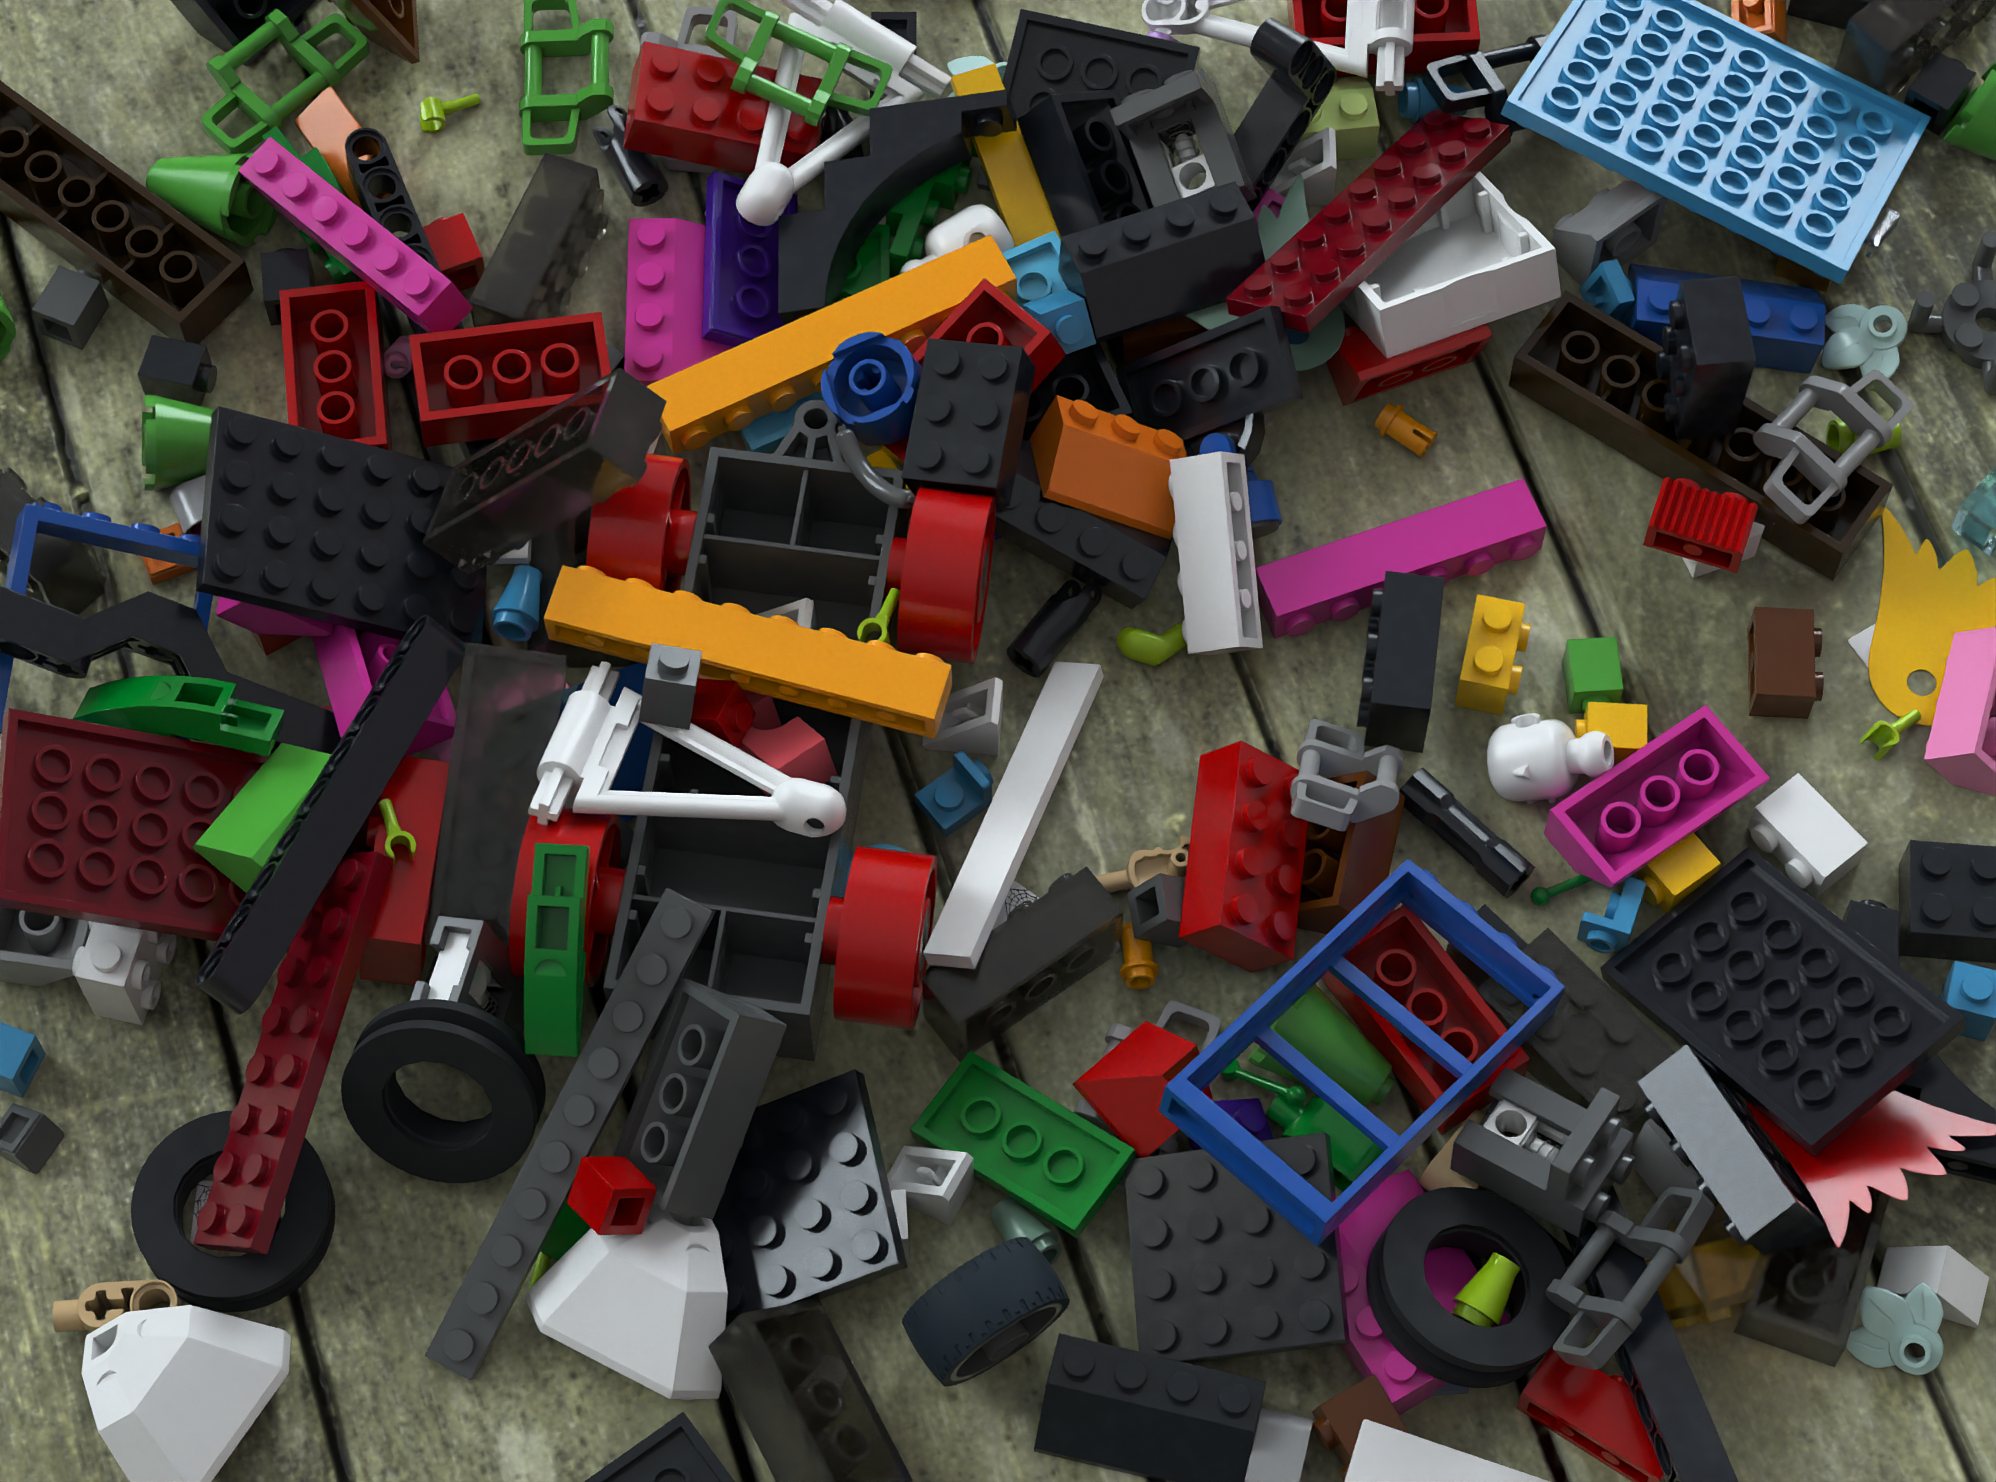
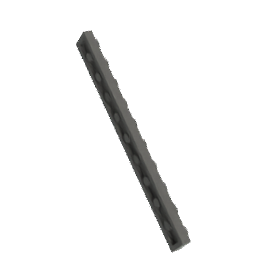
M670 888L665 889L425 1354L429 1359L469 1380L475 1379L569 1197L581 1158L589 1157L674 994L680 978H682L715 914L714 911Z

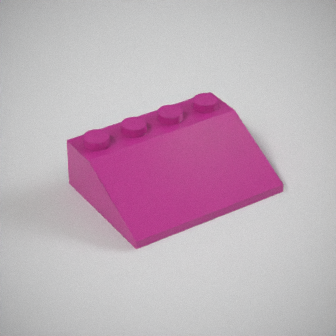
M678 218L629 219L624 384L629 410L649 409L645 386L734 348L702 339L705 225Z
M1410 1169L1387 1177L1339 1225L1350 1338L1349 1344H1342L1340 1346L1360 1377L1363 1375L1364 1378H1367L1372 1374L1376 1376L1398 1415L1434 1395L1435 1391L1448 1384L1417 1368L1395 1349L1379 1327L1367 1294V1265L1375 1243L1400 1209L1415 1197L1425 1193ZM1441 1247L1430 1250L1424 1258L1425 1279L1435 1299L1451 1314L1456 1305L1453 1298L1478 1271L1465 1251L1459 1248ZM1505 1311L1499 1326L1511 1322Z

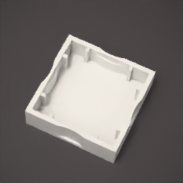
M1479 171L1356 287L1340 305L1388 359L1560 298L1561 289L1556 249L1526 218L1515 213L1508 206L1504 195Z

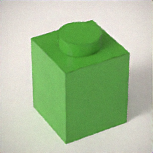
M1617 638L1568 639L1562 659L1569 714H1585L1588 702L1620 703L1624 688Z

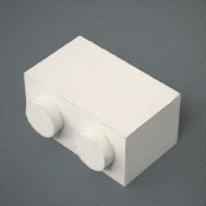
M1799 773L1754 808L1747 827L1756 845L1764 852L1772 853L1785 866L1789 878L1799 887L1807 888L1815 898L1860 863L1868 844Z

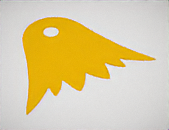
M1885 507L1882 513L1884 536L1883 577L1879 610L1869 652V678L1879 701L1891 713L1902 718L1916 709L1921 714V720L1915 724L1932 726L1936 712V702L1940 695L1946 670V660L1950 653L1954 633L1996 627V577L1977 585L1978 578L1975 563L1967 549L1958 552L1939 569L1937 556L1930 540L1925 539L1916 554L1902 527ZM1916 670H1925L1934 676L1936 688L1929 695H1917L1907 685L1908 676Z

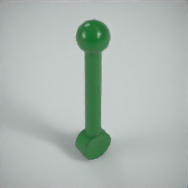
M1581 874L1547 889L1536 887L1531 892V901L1534 905L1544 906L1551 897L1583 885L1593 879Z
M1234 1060L1221 1072L1225 1080L1232 1081L1239 1078L1286 1097L1287 1101L1293 1106H1300L1306 1100V1092L1301 1086L1289 1088L1241 1069L1237 1060Z

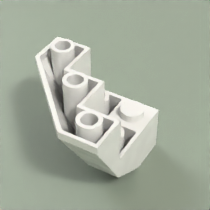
M652 1202L642 1234L598 1235L591 1228L527 1291L525 1300L541 1333L669 1399L719 1398L722 1385L728 1290L719 1233L712 1219L664 1211Z
M193 1305L125 1312L86 1335L81 1374L98 1432L130 1482H211L289 1374L291 1335L279 1328Z

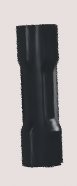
M1424 768L1419 769L1400 788L1399 792L1405 796L1403 807L1447 842L1501 895L1509 898L1531 876L1535 866L1509 843L1493 833L1456 800L1453 793Z

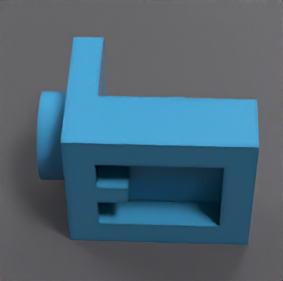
M1618 259L1601 262L1579 290L1585 302L1622 324L1626 323V310L1635 301L1632 284L1629 278L1624 275Z
M963 750L953 756V768L914 794L916 805L944 838L983 812L992 802L991 784H993V778L990 772L980 760L975 759L971 761Z
M1628 877L1622 894L1612 891L1604 917L1584 912L1577 939L1586 942L1588 947L1597 952H1620L1629 943L1647 882Z

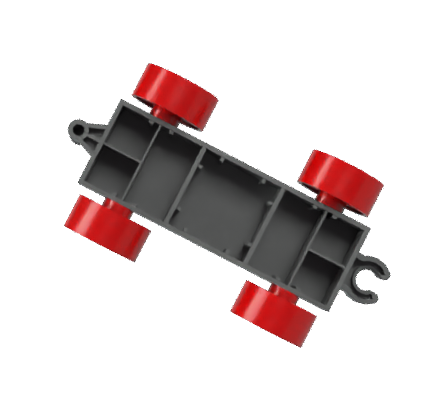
M810 400L803 403L796 410L794 425L774 454L710 447L698 511H691V471L689 461L686 458L611 449L603 462L595 491L589 527L586 566L594 567L608 577L626 581L628 578L641 579L651 584L654 589L670 593L680 590L682 576H685L683 591L697 595L702 601L720 606L724 603L738 604L755 615L808 598L814 601L817 630L820 628L835 629L845 634L847 638L859 641L857 630L861 622L868 618H875L880 612L890 589L896 588L900 590L897 624V648L899 652L915 656L918 653H929L945 661L974 664L981 641L989 592L995 537L996 501L994 496L920 487L914 501L908 536L906 538L908 529L907 509L895 508L878 500L861 485L847 463L843 462L841 451L835 438L836 434L839 433L838 418L829 409L825 401ZM873 467L887 482L895 487L906 489V483L901 478L903 470ZM892 615L890 617V622L887 626L888 633L890 632ZM879 631L870 632L866 637L865 643L870 640L878 641L882 633ZM772 697L782 726L798 716L825 738L837 772V776L831 775V779L825 785L833 787L842 794L847 808L843 825L837 831L827 836L808 837L793 833L777 826L773 821L637 816L627 869L620 868L621 829L617 815L573 813V808L563 807L557 822L549 820L548 825L537 823L538 817L530 815L518 857L510 912L509 958L514 977L524 978L528 894L532 892L535 843L590 846L583 946V952H586L584 986L594 987L598 982L606 960L610 938L613 936L603 986L606 1003L665 889L670 888L715 912L682 978L755 1005L785 1023L787 1027L776 1056L815 1061L831 965L835 966L833 992L835 1020L913 1030L920 1010L928 966L923 952L933 929L937 887V857L934 855L858 846L853 856L845 897H843L874 723ZM654 730L642 792L772 796V794L769 796L765 795L759 787ZM816 818L807 820L808 825L815 829L824 828L823 822ZM674 994L672 995L658 1025L656 1026L650 1038L651 1040H653L648 1056L647 1065L649 1063L653 1049L657 1042L658 1036L660 1034L661 1028L668 1013Z

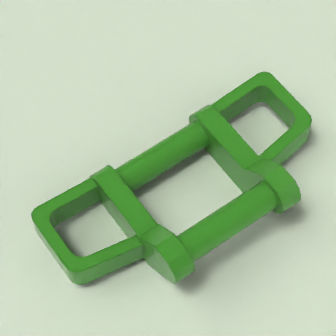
M524 0V33L520 36V51L524 55V97L519 102V116L522 118V144L526 155L574 153L577 147L581 121L599 114L614 103V90L609 85V43L614 38V25L606 18L591 19L580 25L576 0ZM540 10H566L570 13L572 29L533 30L534 14ZM591 53L590 85L579 90L577 94L542 95L543 57L586 56ZM570 121L568 133L562 138H532V122Z
M719 0L706 28L704 41L706 45L739 65L730 88L731 90L743 95L745 91L804 116V122L817 127L827 106L864 116H870V108L878 107L893 71L891 65L855 51L853 47L839 42L838 46L779 20V14L770 10L765 11L747 1ZM728 10L735 11L760 24L747 54L719 37L716 33L724 13ZM772 37L830 63L813 99H809L755 75ZM846 63L879 76L880 81L870 100L863 101L833 93Z
M275 9L265 17L266 23L224 56L221 57L217 54L206 63L208 71L226 95L201 117L204 132L228 154L246 153L264 140L262 136L275 126L281 129L283 127V120L324 88L330 86L333 88L345 75L364 60L370 53L367 38L342 15L337 13L330 15L300 36L287 16L279 9ZM340 33L354 46L332 65L314 47L331 35ZM277 38L287 53L311 76L269 107L241 82V79L234 70ZM238 107L256 125L239 137L230 138L217 125Z

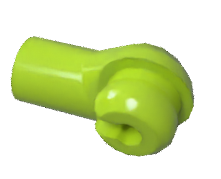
M1177 623L1161 635L1142 629L1126 627L1119 632L1116 639L1117 647L1125 657L1151 666L1161 664L1187 646L1183 638L1181 623Z

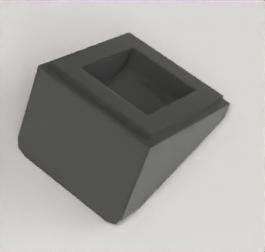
M13 1103L0 1120V1156L28 1172L37 1174L62 1141L64 1133L43 1113Z

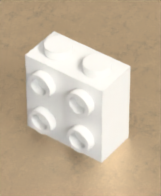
M89 921L88 925L91 931L85 947L80 946L77 949L72 966L73 975L83 995H85L94 1015L143 1025L148 1009L154 1010L158 1003L161 992V982L158 979L163 965L170 964L176 949V936Z

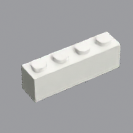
M1220 451L1170 460L1171 475L1169 476L1168 487L1170 495L1174 500L1176 522L1173 526V538L1179 553L1180 571L1177 582L1179 591L1183 596L1185 619L1182 624V634L1187 643L1188 654L1217 655L1263 648L1245 455Z

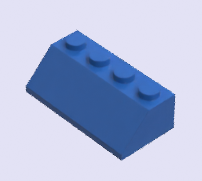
M1630 263L1628 278L1632 284L1635 301L1626 310L1625 325L1663 347L1662 330L1664 326L1670 325L1669 303L1676 300L1680 282L1683 280L1725 276ZM1740 279L1756 357L1755 366L1810 374L1825 342V303L1816 290Z

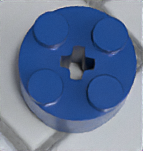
M865 332L848 338L832 353L834 359L827 371L825 368L823 370L821 391L825 403L840 422L846 426V429L852 430L856 438L867 446L891 444L906 438L910 434L922 366L903 343L897 339L886 337L883 333Z

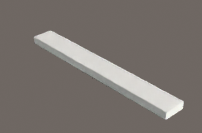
M1055 661L923 954L928 965L975 969L1104 678L1100 664Z

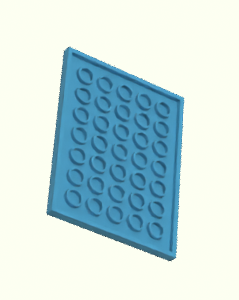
M1573 0L1509 95L1501 112V115L1515 121L1520 126L1531 129L1557 142L1562 147L1573 150L1599 163L1604 168L1615 171L1641 184L1647 190L1657 192L1681 204L1689 211L1698 213L1728 228L1731 232L1742 235L1770 249L1773 253L1784 256L1812 270L1815 274L1828 278L1840 285L1931 119L1930 116L1695 0Z

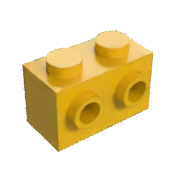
M1477 594L1454 706L1503 715L1507 693L1517 695L1523 666L1513 664L1516 651L1526 652L1531 628L1530 623L1522 622L1525 603Z

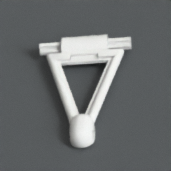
M782 0L781 2L796 12L789 15L787 24L837 46L839 42L853 47L855 51L891 65L893 69L891 78L882 97L884 98L879 102L878 107L918 102L924 96L921 90L936 99H940L951 81L949 75L914 54L917 46L842 0H836L834 4L827 0ZM783 42L774 83L796 92L804 51ZM846 63L843 73L875 92L880 81L878 75ZM770 102L755 170L744 183L736 199L738 212L743 218L759 226L774 224L788 206L792 195L824 171V162L840 160L870 137V116L860 115L798 162L787 168L780 163L791 111Z
M1145 0L1141 9L1145 25L1151 31H1159L1167 35L1199 34L1250 48L1253 37L1259 26L1210 14V10L1245 0ZM1347 0L1345 49L1317 41L1314 42L1336 70L1368 78L1369 54H1375L1377 56L1376 91H1385V94L1388 96L1395 95V91H1403L1405 57L1412 53L1415 0Z
M601 661L599 667L592 665L582 689L575 691L569 696L537 768L536 774L540 784L528 809L530 815L538 817L537 823L548 825L549 820L557 822L568 795L578 791L573 805V813L773 821L777 826L787 831L808 837H822L834 833L843 825L847 811L842 794L833 787L803 778H791L693 723H690V728L687 730L641 722L772 794V796L610 790L638 726L642 695L624 687L616 706H611L609 701L619 680L620 673L612 671L611 664ZM816 818L823 822L824 828L815 829L808 825L807 820Z

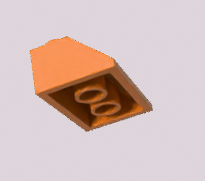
M1056 395L1030 437L1043 497L1171 540L1173 537V526L1176 521L1174 500L1170 495L1168 480L1171 475L1170 460L1187 457L1183 439L1169 430H1156L1141 425L1129 416L1122 414L1116 416L1098 410L1086 401H1072Z

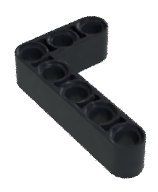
M1272 17L1266 19L1261 24L1250 46L1251 55L1270 78L1234 133L1257 196L1256 199L1247 202L1252 213L1269 190L1330 93L1337 74L1335 67L1312 39Z

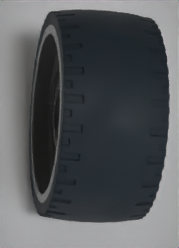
M1017 1237L984 1251L941 1279L909 1308L902 1319V1324L925 1365L943 1386L948 1387L963 1383L984 1373L1021 1350L1064 1313L1070 1299L1056 1272L1041 1251L1028 1237Z

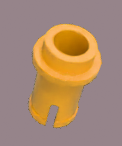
M1389 402L1377 417L1374 427L1380 430L1379 435L1382 438L1388 435L1417 454L1419 458H1422L1427 453L1426 447L1430 448L1438 432L1432 431L1403 412L1404 406L1402 404L1395 406Z
M1132 922L1126 923L1120 928L1124 964L1119 970L1120 977L1125 980V985L1131 989H1146L1155 984V978L1159 975V965L1153 959L1152 942L1134 939Z

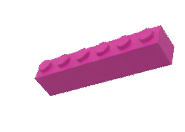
M269 137L238 170L263 200L428 333L453 330L473 309L451 280L273 138Z
M1523 478L1257 567L1255 570L1259 606L1274 639L1287 634L1289 636H1299L1307 633L1317 624L1332 619L1344 621L1355 616L1360 610L1370 607L1373 588L1383 589L1386 571L1445 578V585L1450 579L1465 574L1470 576L1483 574L1495 564L1510 559L1521 561L1533 556L1542 548L1547 526Z

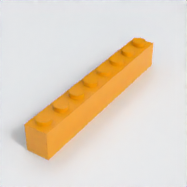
M988 235L645 386L649 410L673 455L685 450L699 449L708 443L710 439L730 430L738 431L744 429L754 419L772 411H784L793 406L797 400L815 392L822 393L821 377L825 368L827 371L834 359L832 353L848 338L865 332L883 333L886 337L899 340L907 347L911 354L915 353L983 278H986L1015 303H1017V278L993 237Z
M562 565L544 615L548 638L551 640L643 664L648 663L652 643L702 651L699 678L737 681L743 690L936 739L952 688L951 665L946 664L935 655L918 653L915 656L896 651L893 646L882 641L870 640L864 643L852 640L838 630L831 628L814 630L802 627L794 620L785 616L773 615L767 618L751 614L745 607L734 603H724L722 606L702 601L700 597L688 591L677 590L674 593L654 589L648 582L637 578H628L626 581L615 579L590 566L573 568Z

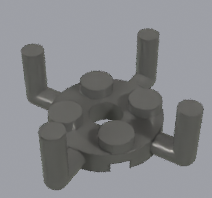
M1986 232L1982 236L1972 264L1974 281L1960 283L1954 287L1944 304L1941 315H1931L1935 304V296L1931 292L1922 291L1916 297L1908 320V328L1913 333H1940L1943 344L1950 352L1953 349L1964 357L1962 362L1971 367L1982 369L1984 389L1990 395H1996V331L1987 332L1982 330L1977 325L1976 320L1985 317L1996 322V281L1993 280L1992 263L1996 256L1995 232Z

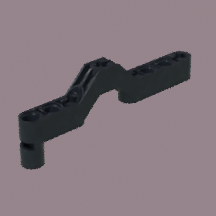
M0 586V653L65 677L83 679L87 676L92 661L125 648L170 665L176 676L210 678L236 683V699L284 710V726L270 754L281 743L332 754L341 740L333 712L227 672L194 608L148 591L84 618Z

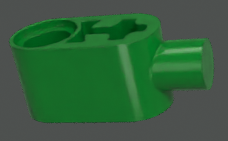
M1278 1095L1266 1112V1116L1285 1129L1280 1138L1326 1132L1330 1136L1335 1187L1343 1192L1384 1152L1321 1098L1312 1097L1306 1105L1293 1106L1287 1101L1286 1097Z

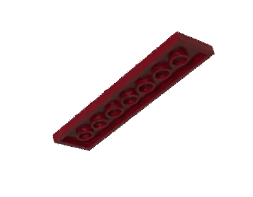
M1434 110L1427 113L1423 119H1420L1400 137L1398 141L1226 297L1228 313L1242 317L1269 305L1279 306L1285 328L1309 333L1511 142L1509 125L1490 122L1485 118H1469L1445 113L1442 110Z
M379 852L345 853L291 942L287 956L278 969V984L271 1005L262 1018V1033L255 1054L250 1059L246 1068V1082L239 1103L234 1108L230 1117V1131L223 1153L219 1156L214 1166V1180L207 1202L198 1215V1229L194 1244L209 1250L268 1254L394 859Z

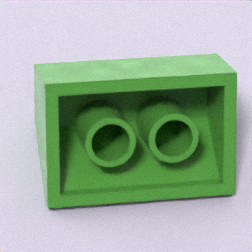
M281 743L192 848L247 893L332 754Z

